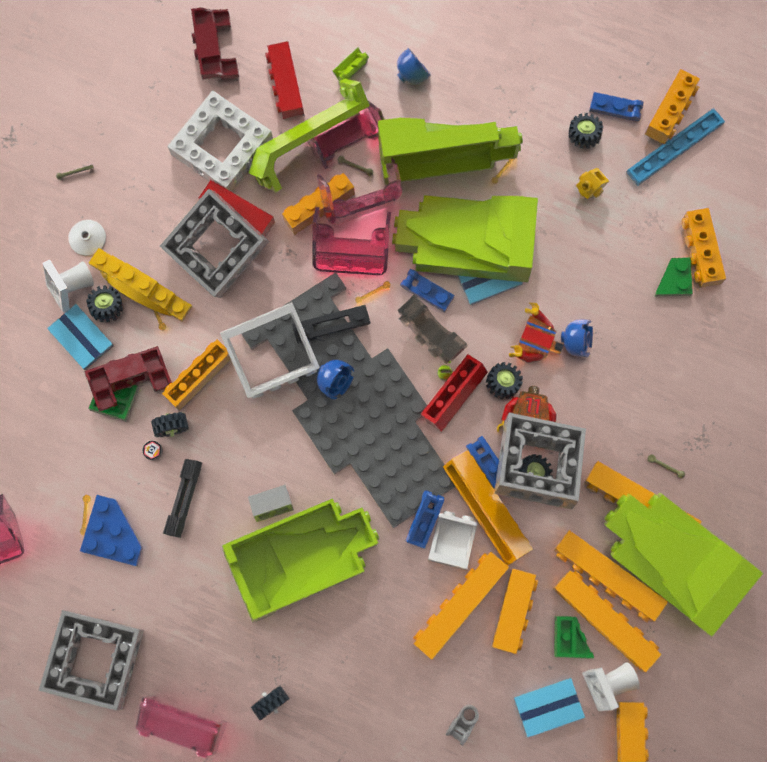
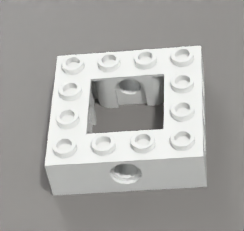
M212 90L167 147L173 157L208 181L212 180L232 192L249 171L256 148L272 140L273 136L270 129ZM220 119L225 128H230L241 138L240 142L223 163L199 147V145L203 144V140L209 132L215 129L214 126Z

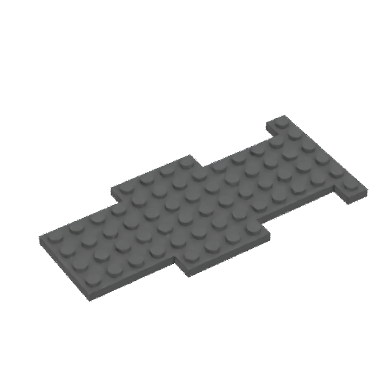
M335 272L287 304L293 303L300 321L339 312L332 298L346 290V286ZM290 313L241 333L251 350L268 340L289 372L311 363L303 342H296L292 328L294 321ZM342 317L312 326L313 330L317 331L348 322ZM352 328L308 340L319 367L331 360H342L354 368V372L351 370V376H353L351 385L343 395L338 394L335 396L337 399H330L319 389L317 385L318 369L311 376L306 377L305 374L298 377L299 380L296 381L307 401L292 411L334 475L351 464L393 528L417 513L425 490L432 492V495L443 496L455 488L454 483L443 468L445 464L415 422L422 417L421 413L427 404L390 350L387 348L372 358Z

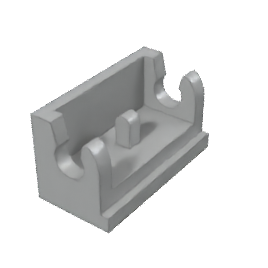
M286 485L248 497L256 522L294 510Z

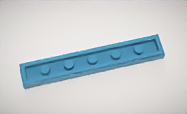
M714 108L672 137V139L629 168L627 174L639 186L721 127L725 121Z

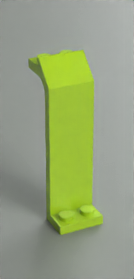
M348 79L339 81L340 93L345 98L344 100L257 147L248 173L256 176L260 186L274 192L281 190L282 187L274 171L276 159L369 107L370 105L361 82Z

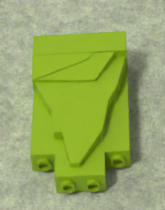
M401 117L378 121L379 152L385 185L493 169L497 161L517 158L518 152L521 151V144H523L522 133H518L517 126L497 128L496 122L448 125L427 123L425 119Z
M424 195L423 202H419L418 211L399 210V216H395L394 227L397 228V233H393L392 244L395 245V252L413 253L412 264H416V271L528 283L533 264L538 198L492 196L491 199L478 201Z
M629 493L626 496L622 495L616 503L618 507L614 512L610 510L604 518L606 521L604 525L622 539L620 542L616 541L610 549L612 551L610 555L712 637L763 575V572L663 494H654L648 501V508Z
M332 498L223 544L222 551L252 623L363 574V568L366 565L361 556L358 557L357 554L377 546V540H379L377 531L375 529L372 530L370 526L371 518L367 511L364 512L361 507L340 516V513H342L338 502L335 503Z

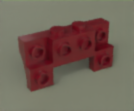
M199 7L191 9L194 32L191 33L193 44H196L197 49H194L195 59L199 60L202 80L217 77L225 80L239 77L236 58L222 59L217 30L231 28L228 8L217 10Z
M158 346L135 354H128L124 358L111 360L104 365L84 371L99 412L117 406L113 392L147 380L150 381L154 392L165 389L172 383Z

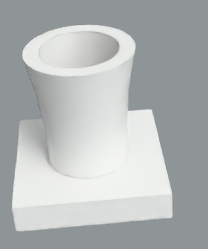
M50 260L43 263L46 286L62 312L70 310L68 293L94 286L90 270L83 261L58 274Z
M627 662L606 675L602 668L591 669L582 673L598 711L618 708L619 706L614 696L637 690L640 686L635 670Z

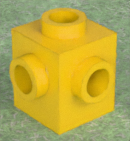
M598 168L584 172L578 178L580 181L575 186L578 188L581 196L590 199L592 197H599L604 192L603 188L610 181Z

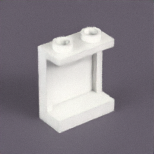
M444 511L443 514L439 513L428 561L467 570L478 522H474L475 518L469 516L458 518L455 517V513Z

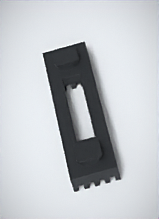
M366 305L300 321L308 340L351 328L362 327L371 323ZM346 316L349 317L350 322L317 331L313 330L312 325ZM293 323L292 328L296 342L301 343L302 340L295 323Z
M190 459L184 460L180 474L182 479L171 515L167 517L163 534L181 538L196 483L200 475L202 462Z

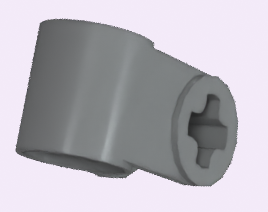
M471 704L465 705L460 710L456 719L453 720L445 735H451L460 741V744L463 746L478 721L479 713L477 708ZM468 709H472L475 712V717L472 720H467L464 717V712Z

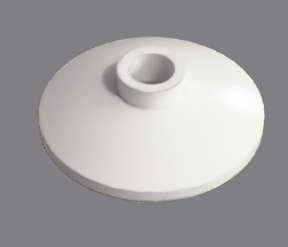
M93 220L78 222L69 233L71 248L83 256L94 255L98 248H103L106 242L104 228ZM85 233L89 234L87 238H83Z

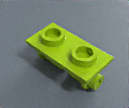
M357 47L332 72L338 81L343 79L349 80L368 62L369 56L365 52L362 53L359 47Z

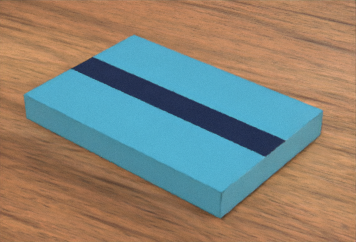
M458 276L470 305L523 284V282Z
M77 304L47 328L84 370L114 346Z
M571 678L514 697L527 737L585 718Z

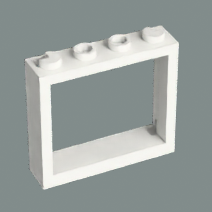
M293 303L220 332L248 398H259L264 395V391L269 389L271 392L281 388V384L286 382L292 384L299 380L298 377L305 374L306 377L311 376L317 372L316 369L320 368ZM290 313L311 363L250 388L229 338Z

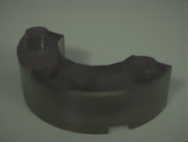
M415 295L397 310L401 316L399 320L404 326H408L414 332L416 341L422 346L425 344L429 348L428 352L434 358L438 356L445 364L451 363L468 347V344L455 332L451 333L444 328L431 314L428 307Z

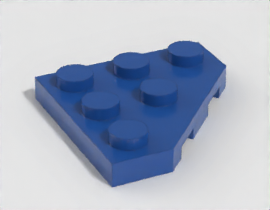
M97 495L80 552L138 566L143 547L120 508L118 501Z

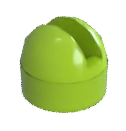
M442 365L439 367L437 375L440 380L447 381L452 375L453 370L448 365ZM450 370V373H440V371Z

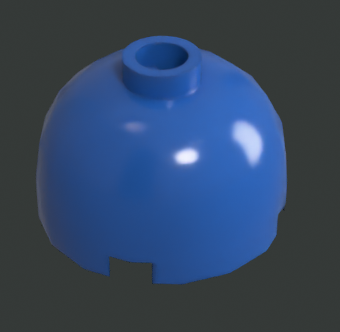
M409 48L404 50L398 57L396 67L399 73L397 76L403 83L407 81L411 85H419L431 76L426 67Z
M574 320L567 325L565 331H562L561 342L564 343L565 349L571 355L589 357L590 352H587L588 346L592 348L593 326H589L591 320Z
M331 360L318 369L317 385L319 389L330 399H337L335 396L338 394L343 395L353 381L351 370L354 372V368L342 360Z

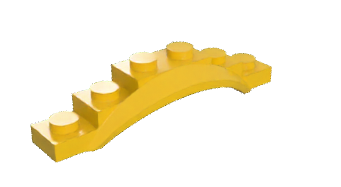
M98 248L88 262L90 266L99 270L103 278L115 289L147 308L167 316H173L183 322L192 309L191 304L160 285L158 281L127 262L125 263L117 257L111 256Z

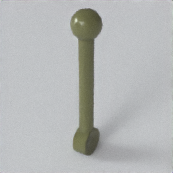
M344 156L338 157V162L340 164H348L352 167H355L359 170L366 172L367 175L373 174V170L371 168L367 169L348 160H345Z
M92 164L65 173L59 172L56 174V178L58 180H61L65 176L82 172L88 169H92L94 167Z
M653 454L648 456L649 462H655L678 474L679 478L685 477L684 471H678L659 461Z

